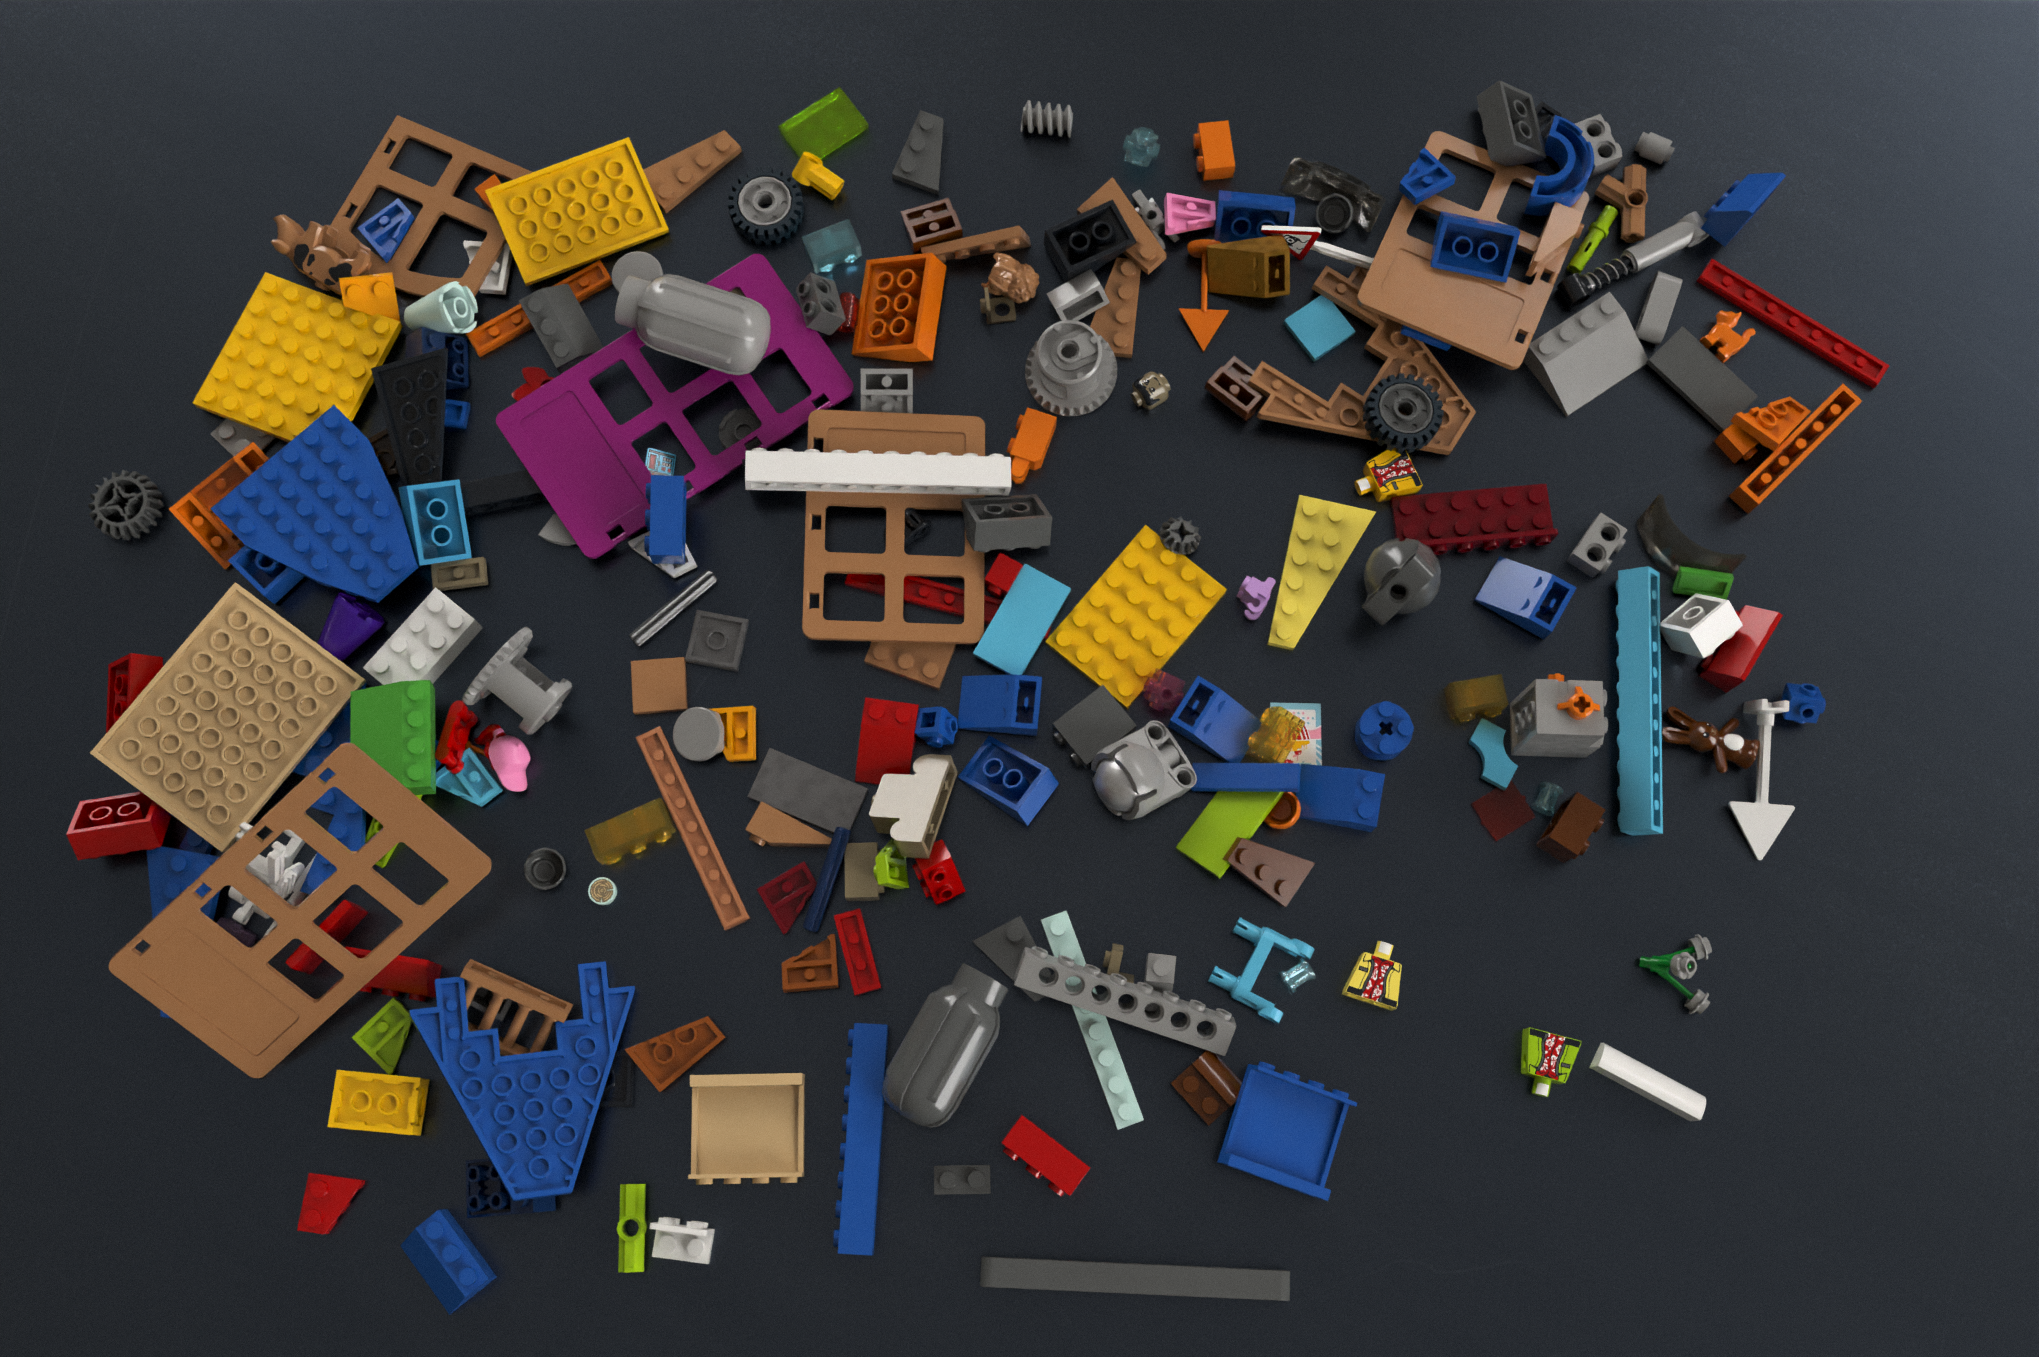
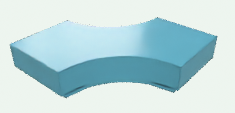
M1481 718L1468 743L1481 756L1483 770L1480 778L1505 791L1518 765L1512 762L1505 752L1503 739L1506 730Z

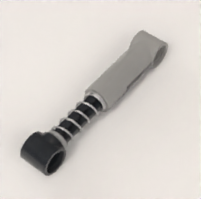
M1697 211L1689 213L1675 225L1626 249L1620 256V259H1613L1610 264L1605 263L1602 268H1595L1593 273L1587 272L1584 275H1580L1578 272L1563 279L1556 288L1569 308H1575L1588 300L1595 288H1601L1602 284H1610V280L1614 278L1619 279V276L1622 274L1627 275L1629 270L1632 273H1636L1686 246L1692 247L1709 236L1708 233L1701 229L1704 221Z

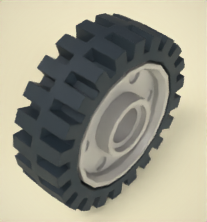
M758 167L756 168V173L749 170L746 172V177L743 175L738 177V183H733L732 191H729L728 195L730 218L741 236L744 235L746 240L750 242L754 239L755 244L760 245L762 241L766 245H771L773 240L777 244L781 242L782 237L786 240L790 238V232L795 233L798 230L797 225H801L802 216H804L803 197L797 182L794 179L792 180L788 173L783 174L780 169L776 168L774 172L772 167H766V171H762V168ZM764 204H771L768 208H761Z

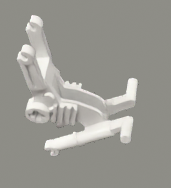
M246 822L240 824L239 828L242 830L235 835L236 841L253 826ZM285 830L283 832L291 838L288 844L285 846L278 841L274 842L271 846L274 850L269 852L266 858L259 854L246 866V869L283 899L293 891L294 893L287 902L292 906H297L307 895L300 890L315 856L306 868L301 862L293 865V861L305 844V841L291 830ZM232 886L230 887L228 896L244 904L243 907L238 908L233 914L232 918L245 925L253 912L266 919L270 917ZM275 920L270 926V928L266 931L264 936L277 925V922Z

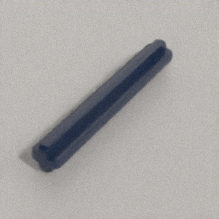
M835 828L803 923V927L808 931L817 932L819 930L851 835V831L847 828Z

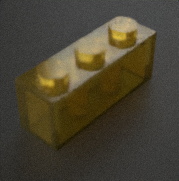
M660 797L584 831L596 860L601 864L606 863V865H610L621 860V855L630 851L631 854H635L647 848L646 844L653 841L660 843L672 837L671 834L677 830L666 803Z

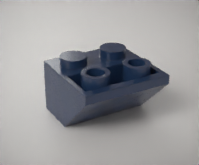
M424 327L419 328L406 337V359L446 348L448 349L446 389L469 387L468 338Z

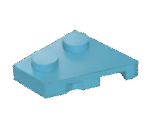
M470 747L463 752L461 760L464 763V767L459 773L452 774L445 766L436 773L437 787L481 807L503 791Z

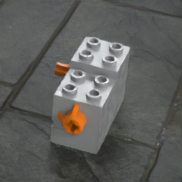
M1559 673L1549 674L1548 679H1535L1510 703L1511 755L1586 758L1599 749L1604 741V733H1607L1608 719L1604 717L1603 707L1607 703V691L1603 690V681L1567 680L1564 682V675Z

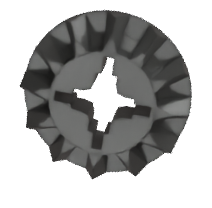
M1182 516L1178 519L1171 517L1160 528V539L1163 545L1171 552L1180 555L1194 552L1199 546L1201 536L1198 534L1199 527H1194L1191 520L1188 522L1184 521ZM1179 529L1185 536L1182 542L1180 535L1177 533Z

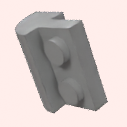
M861 368V411L913 414V369Z

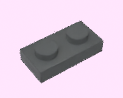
M990 1165L934 1166V1195L991 1194Z

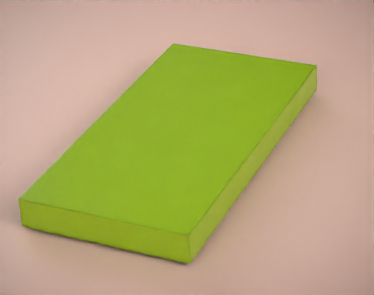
M1218 791L1178 843L1176 849L1220 879L1230 866L1223 858L1236 838L1240 837L1249 840L1283 796L1284 792Z

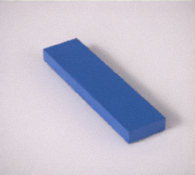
M1193 763L1192 765L1197 776L1196 784L1191 788L1192 791L1299 792L1301 771L1299 763Z

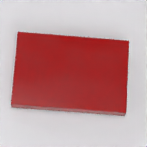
M343 900L318 927L340 943L369 912L358 904ZM302 943L285 963L293 970L311 974L324 958Z

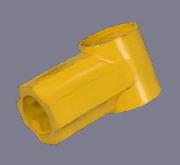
M803 152L791 174L797 182L805 186L814 187L831 200L836 198L845 182L824 167L822 160L810 152Z

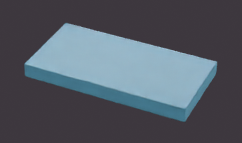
M1024 564L975 648L973 655L1008 675H1023L1068 597L1071 588Z

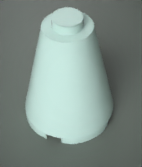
M457 281L449 282L409 305L404 312V321L413 331L424 327L442 333H469L477 324V321H474V313H478L476 299L467 286H461L458 284L460 282Z

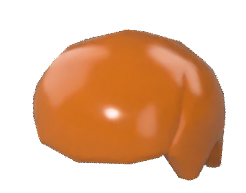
M1284 792L1264 822L1274 829H1287L1293 826L1300 818L1301 813L1298 798L1292 792Z

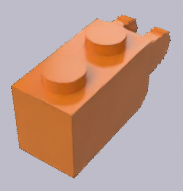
M1028 407L1025 415L1020 414L1015 428L1019 430L1016 439L1011 438L1007 448L1012 463L1011 481L1015 484H1022L1029 469L1037 470L1041 468L1056 428L1057 417Z

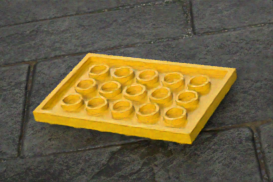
M629 137L485 190L526 286L669 233L668 226Z
M1145 525L1048 637L1045 644L1098 687L1104 685L1115 700L1127 710L1223 597L1227 589L1185 555L1176 554L1168 550L1161 542L1160 536Z

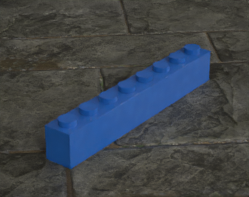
M854 1023V1029H849L848 1046H853L852 1057H847L846 1074H851L850 1086L845 1085L844 1102L848 1103V1114H843L842 1131H846V1143L841 1142L840 1160H844V1171H839L838 1189H842V1200H837L835 1217L840 1218V1229L834 1230L833 1247H838V1254L874 1255L884 1111L882 1090L886 1075L889 1026L885 1024Z

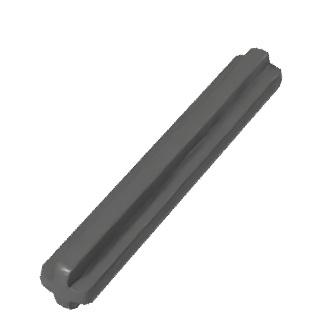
M705 570L630 633V639L637 646H641L717 581L715 575L710 570Z

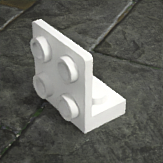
M659 1217L658 1222L650 1223L649 1229L656 1230L652 1257L702 1264L710 1263L715 1229L708 1228L707 1222L687 1221V1225H681L678 1218Z

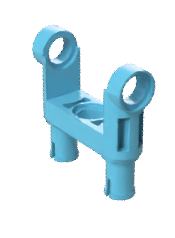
M1239 917L1232 933H1236L1253 942L1255 948L1241 976L1236 977L1215 966L1208 982L1229 991L1231 998L1253 1008L1260 1016L1279 1024L1283 1012L1275 1008V1004L1250 991L1272 946L1294 957L1298 955L1310 960L1315 949L1303 941L1295 938L1290 939L1268 927H1262L1261 929Z

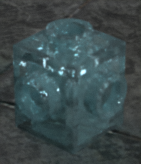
M1135 128L1131 135H1126L1123 150H1126L1124 161H1128L1135 166L1148 167L1152 159H1157L1161 147V144L1157 143L1159 135L1154 134L1153 130L1149 128Z

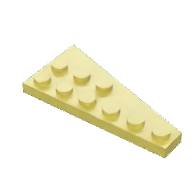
M1299 495L1267 645L1294 650L1376 511Z

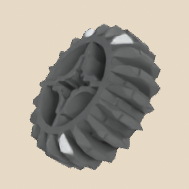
M122 470L121 475L112 472V479L110 480L102 477L104 484L102 486L95 485L98 492L90 494L94 502L88 504L92 510L89 515L94 520V525L101 529V532L105 535H111V537L118 540L122 537L124 540L130 541L131 536L140 539L141 531L150 533L148 526L150 524L157 526V522L154 520L155 517H162V513L157 509L164 507L163 502L159 500L163 496L157 490V484L153 481L151 482L149 477L141 475L137 471L130 473L127 470ZM137 488L141 489L142 492L129 494L126 489ZM123 517L126 522H112L111 518Z

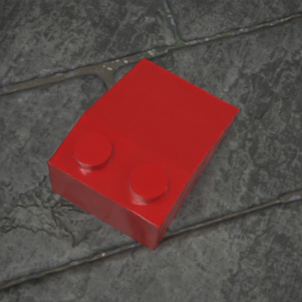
M865 697L855 782L879 785L884 774H911L916 742L915 727L919 709L918 704Z

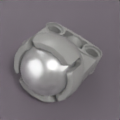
M1156 720L1148 722L1141 729L1099 750L1091 763V770L1096 772L1093 776V783L1099 798L1109 811L1115 815H1122V819L1125 820L1140 818L1169 801L1181 797L1197 781L1194 769L1175 738L1163 723Z

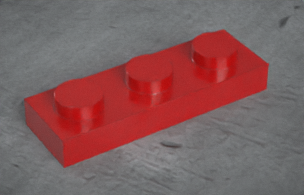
M861 909L834 915L854 995L858 996L882 989Z

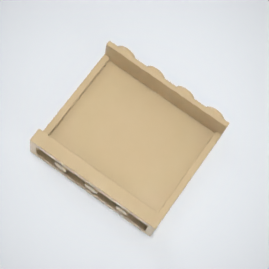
M805 1074L690 1075V1087H692L691 1175H688V1179H696V1185L713 1184V1178H724V1184H741V1178H752L753 1184L769 1183V1177H780V1183H797V1177H804Z

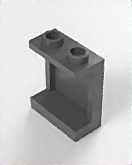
M1102 685L1053 723L1052 729L1054 732L1052 736L1060 746L1065 744L1069 749L1070 753L1068 755L1077 767L1082 765L1086 770L1090 767L1099 750L1135 732L1137 725L1106 687Z

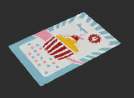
M1270 703L1271 763H1299L1300 765L1322 766L1321 703Z

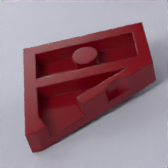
M804 861L757 889L783 935L788 932L817 885L815 878Z

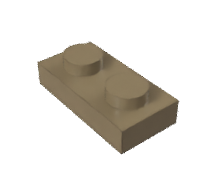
M484 557L431 564L433 589L436 587L440 591L488 585L487 565Z

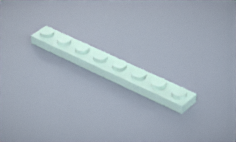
M1067 911L1041 919L1053 956L1057 958L1059 955L1067 956L1073 959L1075 964L1085 966L1086 962ZM1072 976L1066 980V983L1075 986L1081 980L1078 977ZM1094 987L1092 992L1097 994L1096 989ZM1072 1005L1117 1130L1143 1121L1144 1118L1106 1016Z

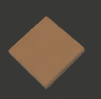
M684 657L631 661L634 715L677 712L688 709L686 661Z

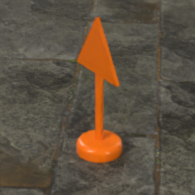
M1210 239L1194 240L1187 244L1189 255L1195 258H1202L1201 309H1178L1203 352L1229 310L1207 309V245L1221 243L1220 241Z

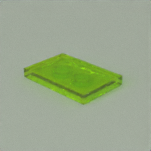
M838 87L779 125L778 128L799 158H801L803 152H810L821 159L868 129L869 126L844 91Z

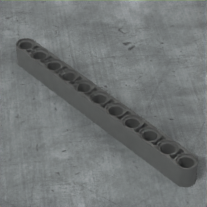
M981 1257V1287L1290 1301V1271Z

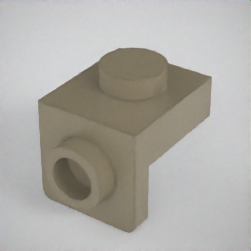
M1113 943L1111 951H1106L1103 967L1107 968L1106 974L1117 973L1126 977L1127 982L1134 983V975L1119 972L1123 945Z

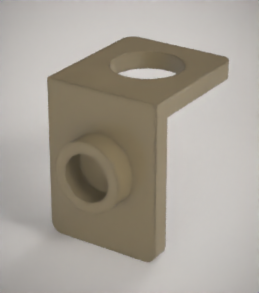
M984 287V298L980 299L981 314H986L987 324L1016 321L1014 301L1009 300V297L989 299L988 287ZM999 304H1006L1010 311L1006 316H999L995 312V307Z

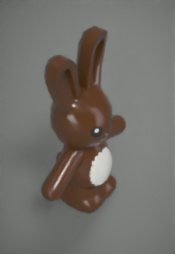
M1671 706L1666 710L1669 720L1684 730L1665 727L1662 729V739L1669 743L1688 744L1692 749L1699 752L1713 750L1716 769L1719 773L1727 771L1726 760L1734 762L1743 769H1748L1755 761L1760 741L1757 739L1748 740L1738 734H1732L1740 724L1738 719H1730L1718 731L1712 723L1695 721L1676 707Z

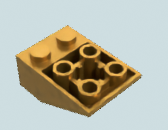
M1283 234L1207 245L1209 292L1258 298L1290 294V249Z

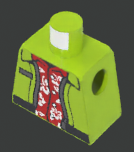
M1530 1027L1523 1029L1521 1074L1534 1078L1532 1094L1548 1097L1551 1082L1556 1084L1566 1083L1582 1041Z

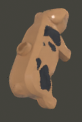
M284 214L273 218L277 224L278 233L277 239L272 240L271 244L279 253L286 255L300 272L315 280V285L318 288L326 291L332 290L342 296L339 278L371 275V249L358 243L357 250H354L350 257L346 251L336 246L339 233L336 228L330 225H324L323 227L317 222L310 221L309 228L305 232L298 223Z

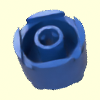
M1389 701L1374 704L1362 714L1356 723V746L1363 755L1370 759L1391 760L1397 757L1410 743L1414 725L1408 713L1400 706ZM1381 729H1386L1387 733L1384 735L1379 733Z

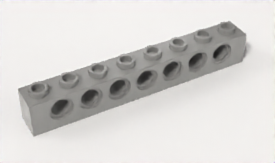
M1040 947L1024 948L1014 976L1015 986L1223 1056L1226 1055L1237 1026L1230 1012L1217 1008L1216 1011L1205 1008L1206 1005L1197 1000L1191 999L1188 1002L1179 999L1177 994L1170 991H1164L1163 993L1155 991L1151 985L1144 982H1138L1137 984L1127 982V978L1120 974L1111 973V975L1100 972L1101 970L1096 966L1075 964L1074 960L1067 956L1059 955L1057 958L1048 955V952ZM1046 967L1054 970V974L1049 977H1044L1039 972ZM1075 976L1081 981L1079 984L1071 986L1066 983V980L1069 977ZM1098 985L1107 988L1106 992L1100 995L1093 993L1092 990ZM1124 994H1129L1133 997L1129 1003H1121L1118 1000ZM1150 1003L1159 1005V1008L1154 1012L1145 1010V1007ZM1176 1012L1185 1014V1017L1180 1021L1171 1019L1172 1015ZM1202 1021L1211 1022V1026L1208 1029L1201 1030L1197 1028L1198 1024Z

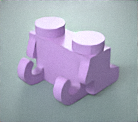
M1246 576L1236 597L1240 598V601L1248 608L1244 612L1247 619L1256 620L1260 617L1270 598L1271 590L1276 583L1275 579L1269 577L1265 582H1262L1255 577Z

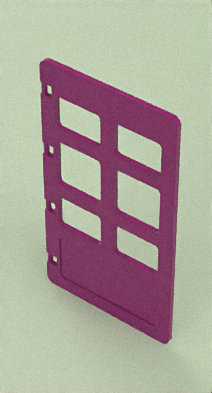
M753 254L706 284L728 292L740 289L745 297L762 304L768 311L771 318V334L763 359L777 350H782L811 390L810 396L783 413H777L750 373L732 375L710 369L677 391L669 393L640 352L641 347L645 343L639 338L636 329H633L497 415V426L586 557L590 559L600 557L618 543L647 526L645 525V510L650 509V504H648V499H646V483H651L652 474L633 448L632 443L658 425L666 423L696 465L693 471L684 476L685 482L689 481L693 486L692 489L687 491V500L742 466V460L745 459L746 451H748L745 445L752 440L758 438L761 445L756 448L767 450L807 424L808 417L812 411L827 410L832 406L834 407L853 393L854 386L852 380L819 333L806 327L800 306L763 255ZM619 361L626 363L653 403L650 408L623 425H618L589 383L593 377ZM730 381L734 383L761 422V427L718 455H711L683 415V410ZM825 395L828 402L816 409L812 402ZM621 525L625 532L611 540L607 533Z

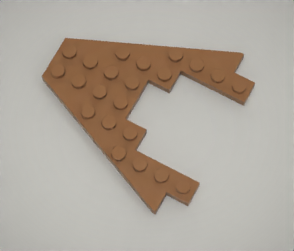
M1326 265L1311 289L1374 327L1376 330L1364 349L1384 360L1385 363L1363 396L1340 383L1327 402L1262 361L1247 383L1248 386L1268 398L1257 417L1259 419L1378 442L1379 439L1377 437L1372 439L1369 436L1371 430L1366 431L1365 429L1366 422H1363L1362 417L1365 401L1374 386L1383 378L1387 379L1389 375L1393 374L1396 378L1399 373H1404L1405 378H1407L1411 374L1415 375V381L1419 377L1424 379V386L1428 383L1433 386L1431 392H1438L1439 397L1437 401L1442 400L1443 406L1441 410H1444L1443 421L1433 439L1420 450L1449 455L1476 411L1422 341L1400 334L1402 324L1358 305L1356 298L1369 271L1367 268L1356 266L1349 278H1346ZM1399 411L1402 415L1407 416L1403 411Z

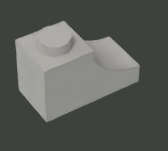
M1148 953L1144 983L1151 985L1153 990L1161 993L1164 991L1172 992L1176 956ZM1150 1003L1145 1007V1010L1154 1012L1159 1008V1005Z

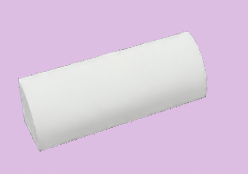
M1600 1043L1589 1068L1689 1121H1699L1702 1119L1706 1107L1705 1096L1611 1046Z

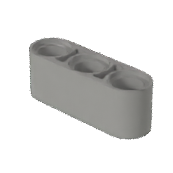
M1660 271L1656 272L1635 329L1639 339L1660 345L1667 330L1682 285V279Z

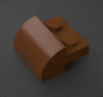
M949 198L901 211V217L913 252L920 251L921 247L963 238L960 222Z
M1235 356L1224 367L1221 366L1206 382L1204 387L1207 392L1244 420H1248L1255 413L1257 407L1266 399V396L1247 385L1255 371Z
M1205 1050L1170 1085L1209 1126L1237 1101L1242 1081L1217 1053Z

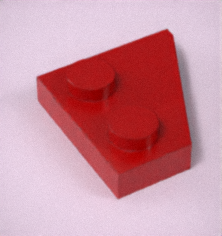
M309 1173L297 1231L329 1234L337 1223L338 1217L350 1205L351 1199L365 1185V1180Z

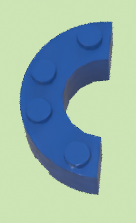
M1555 115L1544 149L1546 155L1552 157L1558 163L1561 171L1555 175L1536 176L1524 212L1525 214L1536 216L1548 215L1555 202L1571 207L1583 194L1594 165V152L1590 141H1586L1582 136L1583 131L1578 126L1560 116Z

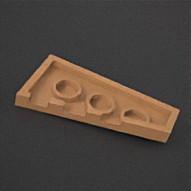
M724 130L643 169L659 207L665 213H668L740 154L742 149Z
M1112 177L1077 208V215L1113 199L1137 241L1135 245L1124 251L1123 254L1149 275L1166 259V252Z
M1018 225L921 247L922 254L932 253L945 263L946 260L966 259L970 256L1031 247V242L1028 234Z
M1116 258L1104 289L1110 303L1096 310L1090 328L1108 342L1115 357L1132 358L1141 268L1127 258Z

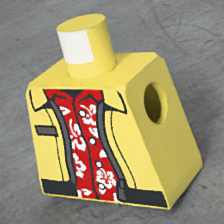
M1377 941L1374 955L1366 952L1362 953L1349 976L1342 995L1391 1011L1397 1009L1402 965L1390 960L1393 945Z

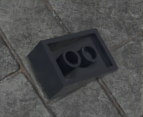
M1112 199L1045 230L1043 244L1066 283L1089 269L1095 272L1135 245L1137 241Z

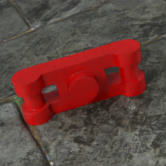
M461 700L455 701L449 708L435 753V758L441 764H445L446 769L452 774L459 773L464 767V763L461 760L471 727L478 721V717L468 710L467 705Z

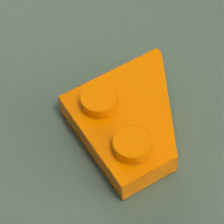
M392 272L339 278L343 305L345 307L372 316L378 313L401 323Z
M754 706L710 709L720 714L724 725L725 747L723 753L729 762L756 760V708Z

